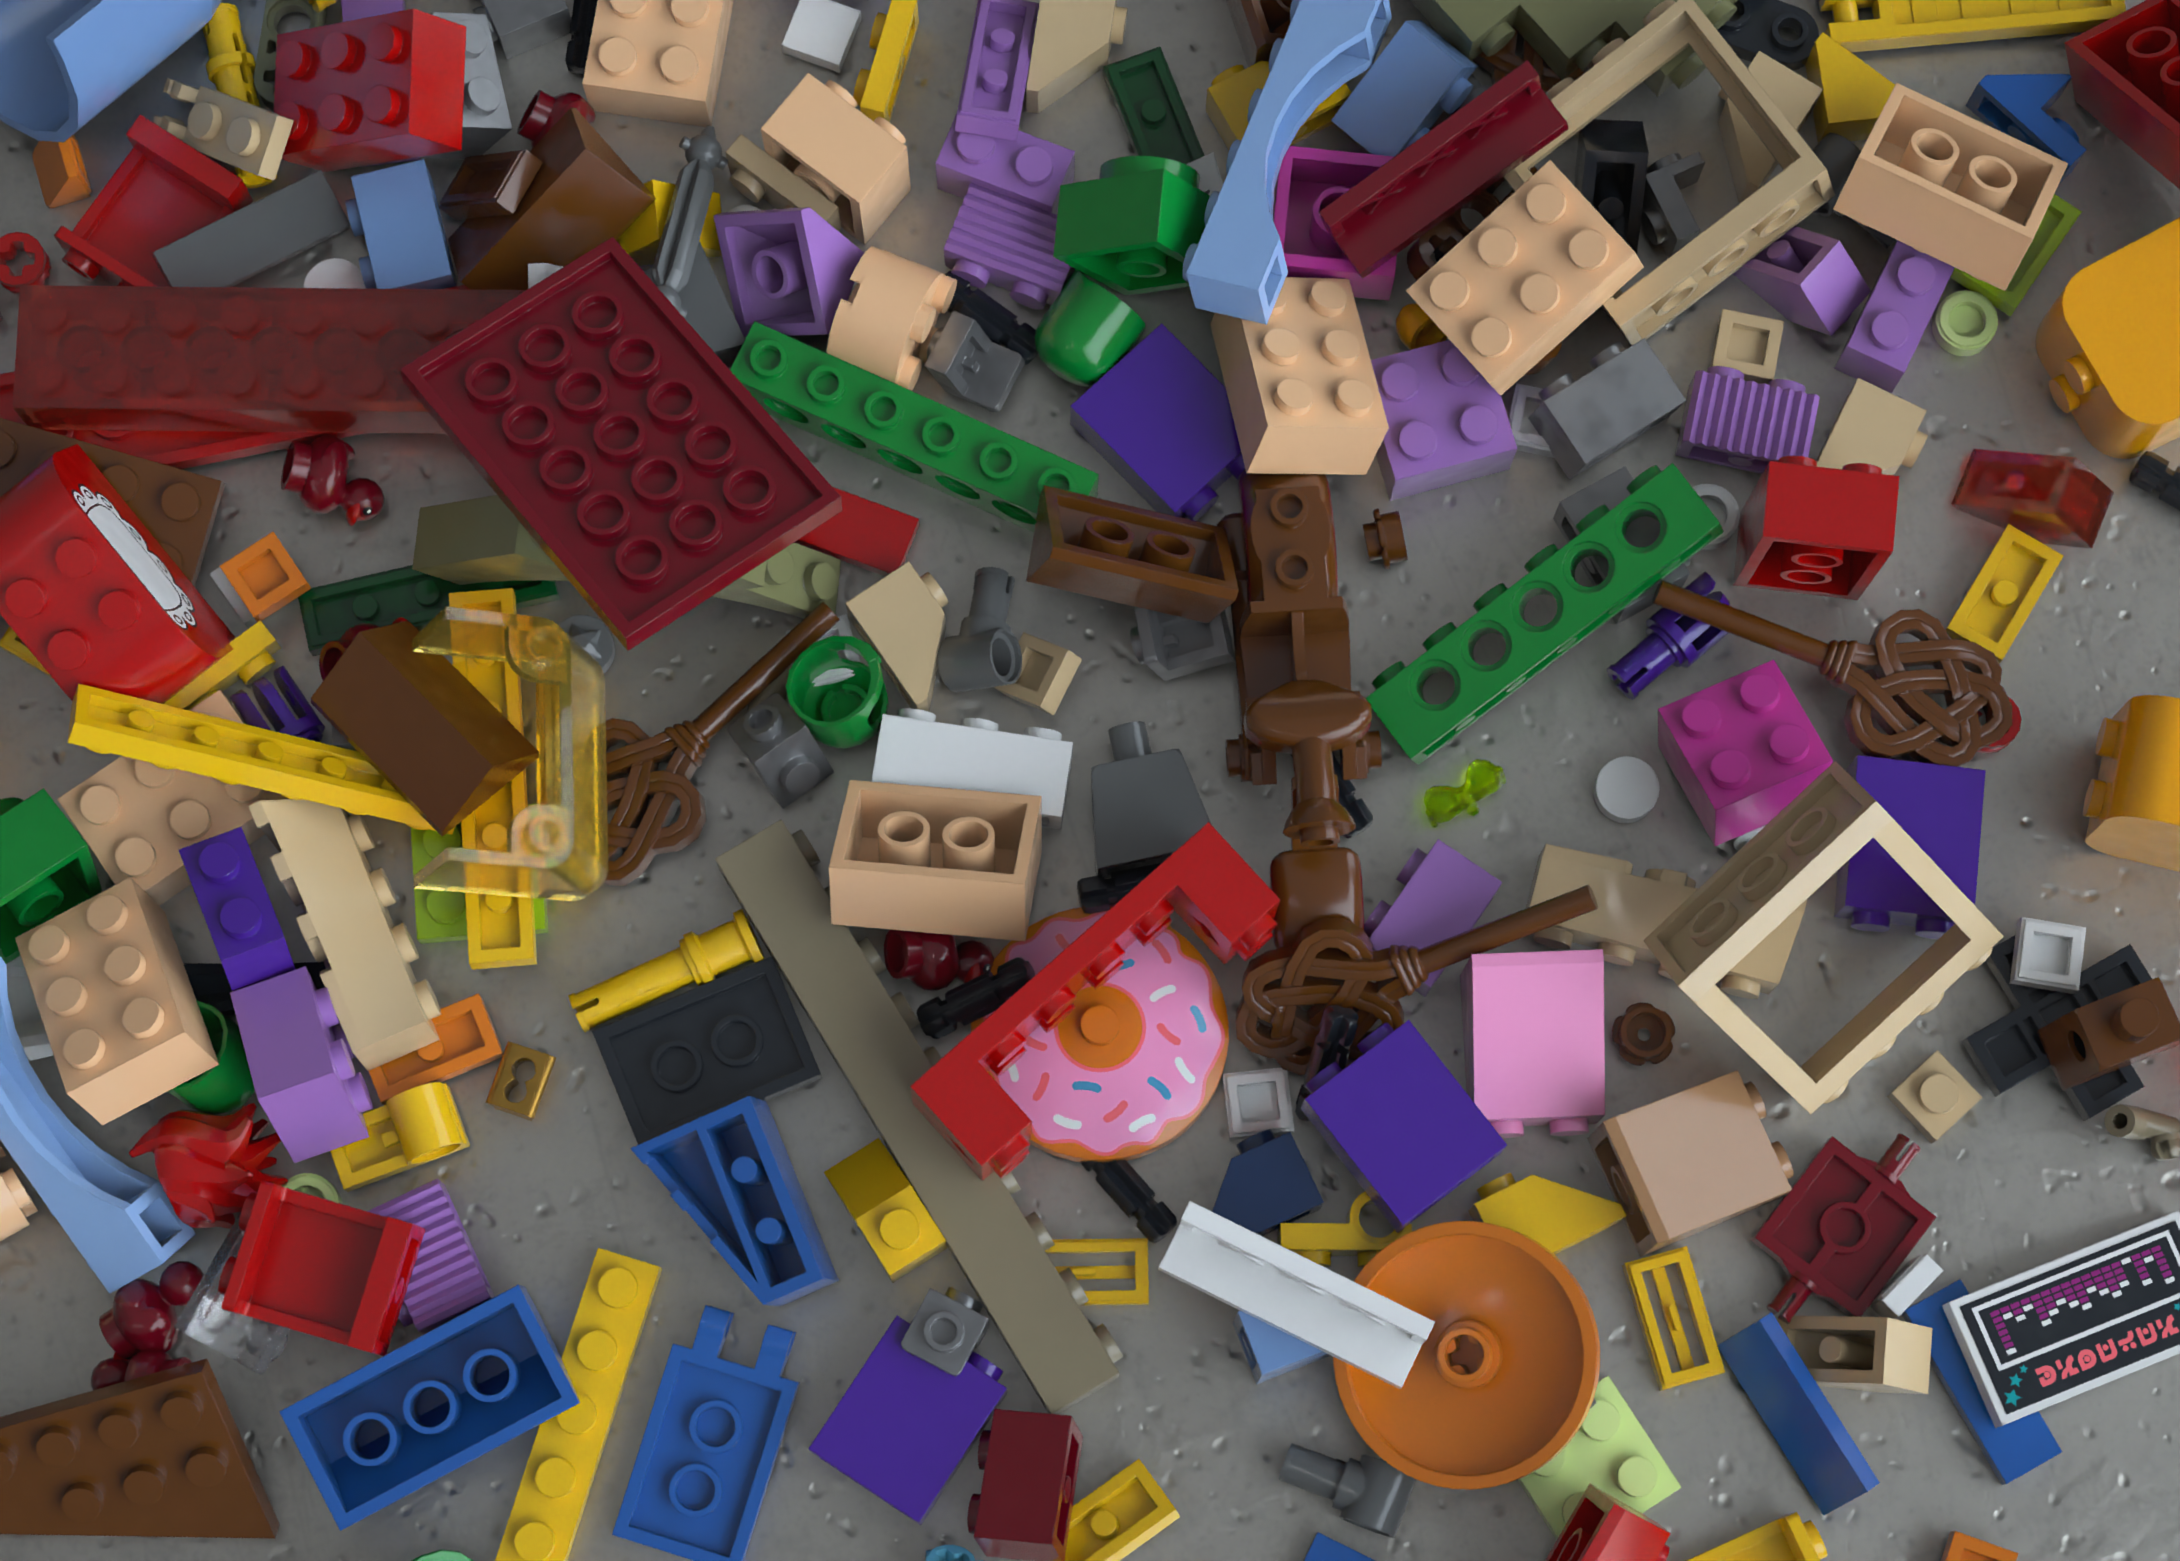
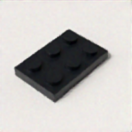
M772 956L592 1031L638 1145L747 1096L768 1101L822 1078Z

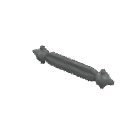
M706 126L700 135H696L691 139L684 136L680 141L679 147L685 150V158L688 164L678 174L651 272L654 284L684 318L688 310L681 307V298L678 293L688 283L715 184L711 170L716 167L723 170L728 163L727 158L722 156V148L716 140L715 128L713 126Z

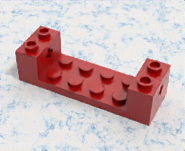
M1208 822L910 1086L913 1105L982 1181L993 1171L1001 1179L1004 1178L1030 1154L1028 1148L1031 1144L1028 1140L1031 1138L1032 1121L988 1071L991 1069L997 1076L1007 1071L1027 1051L1024 1047L1027 1042L1025 1039L1039 1026L1048 1033L1060 1024L1075 1009L1076 1006L1072 1002L1077 997L1075 994L1089 982L1096 990L1106 983L1124 965V962L1121 960L1126 954L1124 950L1136 940L1143 946L1152 942L1171 924L1173 920L1169 916L1174 911L1225 965L1236 954L1244 961L1248 960L1273 937L1271 931L1277 926L1274 917L1280 899Z

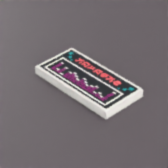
M2179 1210L1942 1305L1995 1428L2180 1354Z

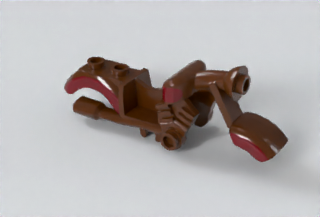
M1245 469L1238 482L1241 513L1225 515L1216 524L1218 527H1223L1226 530L1239 588L1236 600L1231 604L1241 734H1238V739H1227L1225 741L1228 778L1240 777L1241 782L1251 781L1253 786L1277 784L1276 752L1282 754L1289 753L1293 756L1295 775L1291 779V812L1283 829V834L1291 838V850L1279 853L1270 864V889L1280 899L1274 917L1277 926L1272 930L1273 942L1276 948L1293 946L1302 929L1321 918H1344L1364 930L1361 862L1358 854L1350 848L1338 847L1340 836L1355 830L1356 825L1346 808L1339 803V786L1337 775L1334 774L1332 751L1339 750L1341 777L1343 780L1366 779L1368 778L1369 769L1381 768L1382 750L1379 730L1368 731L1372 721L1371 704L1360 694V691L1351 690L1349 612L1343 596H1338L1334 517L1327 477L1325 474L1246 473Z

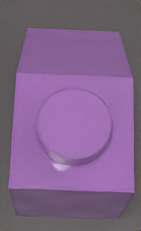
M1794 226L1733 273L1734 276L1790 322L1830 336L1850 318L1852 312L1871 292L1840 240Z

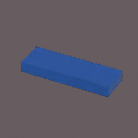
M1959 1279L1907 1308L1902 1313V1316L1906 1322L1933 1328L1930 1364L2001 1485H2005L2062 1453V1450L2039 1411L1995 1428L1942 1305L1969 1294L1962 1280Z
M1772 1312L1717 1345L1823 1516L1868 1492L1880 1483Z

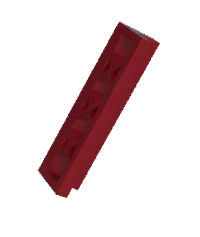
M1526 60L1322 209L1319 214L1325 229L1363 279L1567 131L1568 123L1542 90L1539 74L1531 63Z

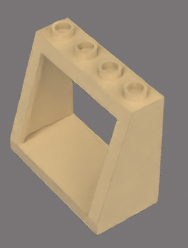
M1665 0L1661 2L1643 19L1645 27L1627 41L1618 38L1604 46L1592 59L1594 66L1575 81L1568 77L1548 90L1546 95L1567 121L1568 130L1503 176L1515 192L1533 176L1530 172L1532 167L1688 46L1693 49L1783 171L1623 293L1619 289L1601 305L1631 346L1644 338L1647 340L1835 196L1827 168L1694 0H1678L1677 2Z
M1834 761L1643 941L1678 987L1805 1110L1812 1114L1822 1104L1830 1103L1838 1098L1846 1089L1849 1079L1867 1062L1884 1055L1893 1046L1897 1035L1918 1015H1924L1933 1010L1942 1000L1945 990L1966 971L1973 970L1983 964L1990 956L1993 946L2004 936L1884 808L1849 773ZM1874 838L1955 924L1800 1067L1715 984L1866 843Z

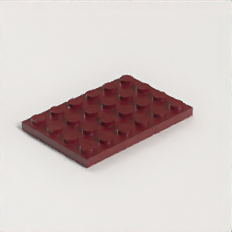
M614 237L601 243L400 368L403 383L627 651L842 511L841 496Z

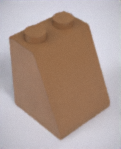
M1738 1070L1605 1120L1587 1138L1615 1202L1622 1205L1627 1215L1623 1220L1640 1257L1782 1198L1792 1191L1787 1180L1794 1176L1789 1157L1779 1141L1770 1142L1761 1122V1119L1767 1116L1761 1095L1751 1081L1743 1083Z

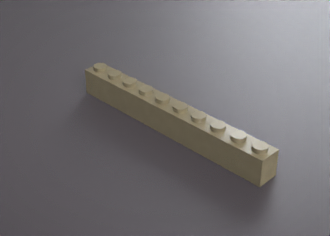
M782 819L716 857L715 861L719 871L768 952L773 957V960L897 1165L942 1233L948 1249L1048 1414L1064 1412L1117 1379L1119 1371L1114 1362L1123 1357L1120 1349L1103 1323L1092 1329L1084 1316L1080 1306L1089 1300L1070 1268L1068 1267L1058 1273L1045 1251L1055 1244L1036 1212L1034 1211L1024 1217L1012 1198V1194L1021 1190L1012 1172L1001 1179L993 1171L982 1181L913 1105L910 1086L941 1059V1056L934 1046L923 1052L911 1030L920 1025L903 994L898 992L890 997L882 985L878 975L887 969L868 937L856 942L847 926L831 924L830 885L823 888L811 867L821 861L802 829L791 835Z

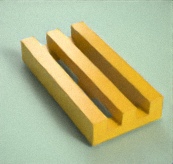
M1148 1238L1052 1239L1055 1245L1045 1251L1047 1254L1135 1253V1265L1055 1266L1058 1273L1069 1267L1077 1280L1135 1279L1136 1290L1084 1291L1089 1301L1081 1306L1149 1305Z
M1687 1246L1624 1263L1622 1265L1659 1391L1725 1373ZM1671 1264L1676 1266L1705 1361L1703 1365L1696 1367L1694 1365L1664 1266ZM1649 1270L1651 1272L1680 1371L1671 1372L1642 1272Z

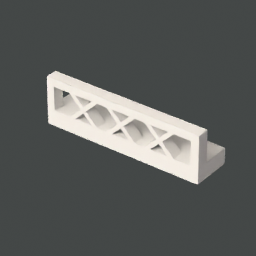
M1189 1201L1180 1220V1225L1158 1270L1398 1389L1402 1388L1422 1344L1427 1340L1435 1324V1321Z

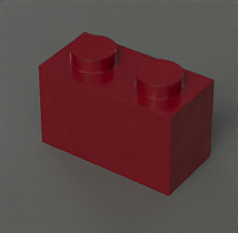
M994 1409L991 1430L982 1431L978 1446V1466L980 1470H984L981 1494H972L967 1516L968 1531L970 1534H974L975 1540L986 1557L1028 1561L1065 1560L1083 1435L1072 1416Z

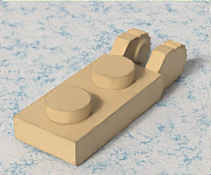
M166 79L163 92L168 93L173 99L195 104L188 117V126L182 120L167 115L162 117L155 115L154 124L178 139L183 140L184 143L200 153L257 176L275 180L294 120L204 86L196 88L176 80Z

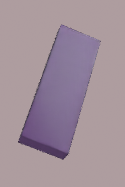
M978 0L957 110L955 131L1017 141L1040 3L1024 0Z

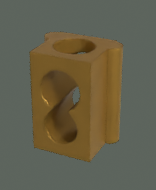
M508 1041L485 1103L492 1105L497 1110L532 1121L537 1113L556 1057ZM523 1062H533L536 1074L530 1080L524 1081L527 1089L525 1098L520 1102H511L509 1100V1093L520 1084L516 1078L518 1066Z

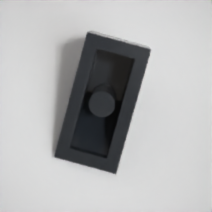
M1594 119L1579 131L1575 187L1637 254L1649 155L1643 121Z

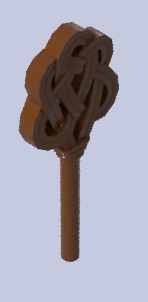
M1664 580L1660 581L1655 591L1653 604L1818 667L1820 675L1825 676V679L1831 682L1834 688L1839 687L1852 696L1847 702L1844 723L1849 740L1864 755L1891 759L1908 754L1911 758L1921 763L1960 767L1971 761L1978 750L2000 740L2012 726V704L2004 687L2000 685L2002 668L1994 653L1974 642L1951 639L1939 619L1920 609L1899 610L1875 627L1868 645L1858 643L1857 640H1841L1839 642L1831 640L1825 643ZM1899 634H1911L1920 640L1916 642L1895 643ZM1931 664L1935 668L1905 671L1904 667ZM1874 669L1879 679L1874 680L1863 670ZM1926 694H1944L1947 708L1943 709ZM1983 708L1986 715V722L1982 726L1977 711ZM1909 716H1910L1914 721H1916V722L1919 724V726H1917V725L1909 718ZM1871 717L1887 734L1880 733L1873 726ZM1938 739V740H1940L1941 742H1943V743H1945V744H1947V745L1940 744L1939 742H1937V741H1935V740Z
M824 602L820 603L692 722L685 720L682 724L677 723L673 727H666L663 732L653 737H649L632 721L611 718L593 725L579 741L573 767L555 775L540 793L539 813L546 824L543 849L549 864L572 878H592L595 876L608 886H626L645 872L655 855L681 851L697 840L707 820L705 799L690 780L696 769L701 767L702 759L706 757V750L710 749L709 740L789 668L803 651L817 642L839 622L840 619ZM617 744L626 745L606 753L607 750L612 746H615ZM670 759L666 769L658 771L659 763ZM679 805H681V813L678 820L671 824ZM617 808L610 824L601 823L602 813ZM570 840L578 842L581 853H570Z
M1585 885L1421 949L1413 945L1409 947L1405 945H1390L1389 948L1373 950V943L1363 928L1344 918H1321L1304 927L1293 946L1268 950L1249 961L1242 979L1243 995L1236 1010L1237 1039L1249 1051L1269 1059L1274 1058L1283 1070L1304 1075L1316 1036L1320 1032L1319 1026L1324 1010L1329 1005L1337 1004L1343 1008L1355 1010L1359 1017L1353 1044L1350 1045L1348 1050L1350 1051L1348 1059L1355 1061L1363 1055L1357 1048V1045L1373 1032L1367 1031L1378 1019L1381 1020V1025L1388 1022L1394 1031L1404 1024V1011L1399 999L1406 995H1412L1415 989L1421 986L1422 982L1427 981L1429 973L1470 958L1471 954L1487 952L1597 910L1598 904L1590 885ZM1312 1004H1314V1005H1313L1311 1008H1309L1307 1011L1304 1010L1303 1008H1301L1300 1006H1298V1005H1312ZM1258 1018L1270 1023L1271 1027L1262 1024L1260 1021H1258Z

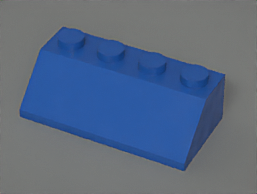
M518 1284L279 1412L339 1530L342 1531L580 1403V1400L557 1347L526 1287Z

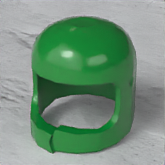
M1075 269L1036 329V350L1046 366L1062 379L1077 386L1092 387L1131 351L1145 331L1146 324L1122 300L1102 286L1087 279L1080 271Z
M853 636L828 637L810 645L798 656L789 670L786 690L791 707L807 726L813 738L828 747L846 749L864 744L879 731L882 714L887 715L889 701L880 665L882 662L880 656L869 643ZM851 650L862 656L868 663V666L861 662L844 659L837 652ZM847 668L853 670L852 674H855L846 680L833 684L814 686L815 683H812L816 677L829 669Z
M197 1001L219 1065L167 1092L193 1110L213 1115L229 1113L244 1105L255 1093L239 1026L214 1006Z

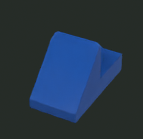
M2070 74L1986 75L1977 84L1965 105L1986 125L2067 162L2068 165L2060 183L2074 170L2087 150L2079 143L2077 133L2068 123L2060 118H2051L2046 113L2064 92L2072 79Z

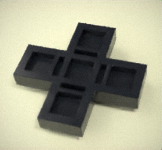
M2015 935L1993 947L1986 963L2015 1010L1961 1042L1995 1097L2049 1066L2053 1070L2036 1032L2037 1030L2077 1008L2152 979L2131 944L2082 971L2079 991L2074 994L2010 984ZM2074 1031L2073 1037L2076 1048L2080 1055L2086 1058L2084 1043ZM2130 1064L2065 1091L2083 1121H2086L2145 1086Z

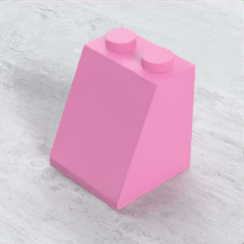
M1603 949L1471 954L1460 974L1466 1093L1502 1138L1524 1136V1126L1549 1125L1550 1135L1574 1136L1589 1133V1124H1597L1605 1116Z

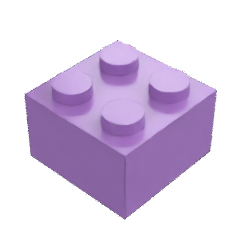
M1450 340L1371 360L1389 426L1376 456L1390 501L1510 470L1517 446L1502 396L1496 392Z
M305 966L230 992L257 1099L293 1162L297 1163L368 1138L369 1134L363 1112L373 1109L372 1101L361 1072L355 1073L351 1058L356 1056L350 1048L336 1015L328 988L317 989Z

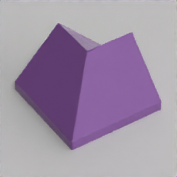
M810 207L723 212L713 215L734 314L743 336L747 337L754 321L787 336L829 334L840 300L848 301L855 283L849 279L864 252Z

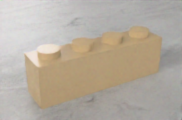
M304 799L261 800L249 805V810L257 828L263 830L279 851V853L271 856L270 859L280 882H283L296 907L302 906L304 913L297 915V923L318 963L324 962L326 969L320 971L319 975L325 988H328L336 1015L350 1048L367 1071H370L440 1040L432 1019L442 1015L441 1009L427 979L420 982L416 981L409 962L418 959L419 955L406 925L401 923L394 926L387 906L397 903V900L382 867L372 871L365 851L375 846L362 815L353 814L350 816L342 808Z
M1545 844L1538 857L1526 908L1585 885H1590L1595 895L1598 909L1534 933L1533 940L1558 949H1570L1572 942L1596 949H1603L1604 961L1632 966L1634 959L1659 965L1658 973L1672 979L1643 940L1698 890V888H1695L1696 881L1688 877L1687 873L1665 868L1648 869L1644 877L1632 875L1633 864L1627 860ZM1807 899L1719 980V982H1722L1721 990L1723 992L1741 998L1758 999L1760 992L1769 995L1779 985L1805 912Z

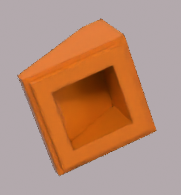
M72 135L65 142L39 141L33 151V162L44 201L48 208H56L91 197V185L75 136Z

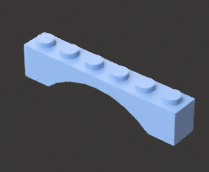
M1292 0L1290 26L1284 39L1277 38L1274 42L1269 58L1270 73L1264 88H1257L1251 97L1248 108V126L1242 140L1236 139L1230 147L1226 163L1227 176L1221 191H1214L1209 197L1205 210V229L1198 244L1192 243L1189 246L1184 258L1183 279L1189 283L1195 308L1267 325L1288 274L1280 236L1273 222L1274 188L1283 157L1300 127L1319 104L1344 83L1371 68L1392 18L1389 0Z
M0 956V1140L45 1202L51 1214L57 1219L84 1257L88 1266L94 1271L110 1294L162 1265L196 1233L192 1227L183 1223L176 1215L159 1180L128 1167L99 1148L71 1123L48 1095L31 1067L15 1029L8 997L7 966Z

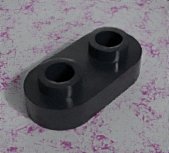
M1738 0L1734 5L1737 7L1740 19L1735 21L1728 20L1717 30L1739 58L1752 62L1758 51H1761L1792 71L1805 66L1811 49L1819 37L1818 26L1808 12L1779 0ZM1783 27L1792 28L1798 34V39L1787 41L1780 36L1778 30Z

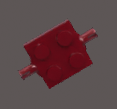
M1898 1133L1896 1139L1884 1155L1876 1162L1857 1156L1831 1136L1791 1186L1792 1191L1782 1198L1752 1237L1751 1241L1778 1261L1789 1277L1772 1302L1767 1305V1309L1775 1315L1792 1296L1791 1301L1778 1316V1319L1790 1324L1791 1319L1810 1294L1828 1300L1848 1317H1862L1937 1218L1914 1200L1907 1192L1903 1183L1898 1179L1917 1153L1921 1151L1920 1147L1913 1142L1908 1145L1896 1161V1157L1909 1142L1910 1138Z

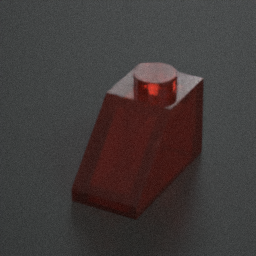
M1973 449L1951 504L1957 510L2005 529L2010 524L2043 544L2092 549L2114 492L2076 457Z

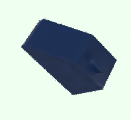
M1267 1129L1236 1145L1240 1155L1230 1160L1212 1212L1263 1237L1277 1230L1280 1223H1293L1320 1210L1324 1201L1291 1132L1275 1138L1272 1130Z

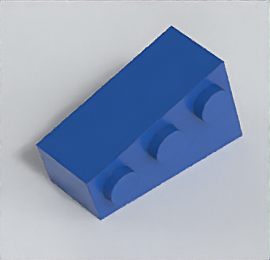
M747 1096L630 1148L640 1161L646 1164L671 1193L670 1196L679 1207L686 1211L711 1240L710 1243L763 1305L780 1307L839 1281L766 1101Z

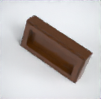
M527 149L466 157L442 197L439 208L454 220L512 215L543 162Z

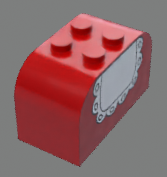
M78 444L55 452L0 496V615L71 701H73L79 683L164 704L233 650L229 643L236 637Z

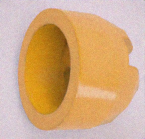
M1417 303L1408 304L1400 310L1396 318V333L1409 350L1439 343L1447 339V336Z

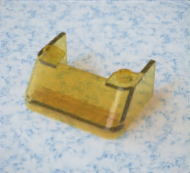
M446 606L412 639V652L508 662L518 676L536 683V746L539 751V758L537 759V805L526 807L510 822L507 830V852L447 847L414 875V888L563 901L584 899L603 884L608 874L606 709L603 670L599 662L552 620L536 616Z

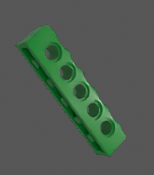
M754 321L730 369L769 415L1033 533L1043 485L1096 498L1098 496L1099 474Z
M1671 463L1662 471L1657 465H1654L1642 472L1626 487L1631 495L1611 510L1605 504L1594 509L1575 526L1579 535L1561 549H1558L1555 544H1551L1539 551L1524 565L1525 570L1528 572L1527 575L1510 588H1507L1504 583L1491 588L1473 604L1477 613L1459 627H1456L1453 622L1445 624L1423 642L1422 646L1426 650L1424 654L1407 667L1402 661L1396 662L1372 681L1371 684L1376 690L1367 696L1366 699L1412 761L1418 765L1724 532L1718 519L1674 463ZM1647 516L1659 521L1661 526L1660 534L1653 544L1647 547H1635L1627 542V528L1635 519ZM1588 556H1600L1605 558L1609 564V571L1605 580L1593 587H1585L1578 584L1575 579V570L1579 562ZM1543 594L1554 597L1557 601V612L1552 621L1543 626H1532L1526 623L1524 610L1529 600ZM1496 633L1502 635L1506 642V650L1503 657L1493 665L1486 666L1476 663L1473 653L1476 642L1486 634ZM1438 672L1450 673L1455 683L1452 696L1442 704L1433 705L1427 703L1423 696V687L1426 680Z

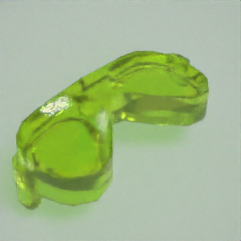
M1476 759L1469 764L1466 772V781L1462 786L1457 788L1433 786L1428 789L1424 796V804L1427 809L1426 816L1430 825L1436 828L1438 823L1450 821L1465 809L1468 815H1477L1480 811L1477 801L1496 792L1502 784L1507 782L1503 768L1499 765H1494L1490 761Z

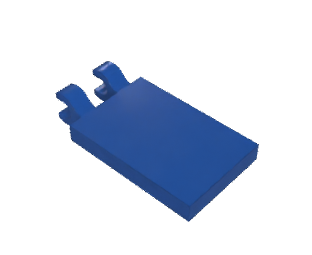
M705 1305L692 1349L679 1344H672L612 1535L693 1561L745 1560L800 1382L782 1377L794 1344L796 1332L768 1325L755 1368L720 1358L735 1313Z

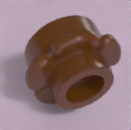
M1379 508L1374 509L1373 516L1375 521L1362 524L1369 561L1382 559L1383 567L1388 570L1390 569V564L1408 560L1399 511L1380 514Z
M1636 1003L1630 1005L1626 1009V1014L1618 1016L1613 1023L1612 1040L1615 1044L1619 1045L1620 1056L1630 1064L1642 1066L1646 1062L1658 1064L1665 1060L1673 1049L1671 1039L1675 1035L1674 1022L1665 1011L1655 1008L1652 1004ZM1641 1029L1647 1030L1650 1035L1649 1039L1646 1041L1640 1040L1638 1038V1031Z

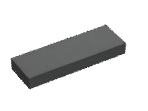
M319 170L153 252V258L182 311H185L350 229L351 225L322 170Z

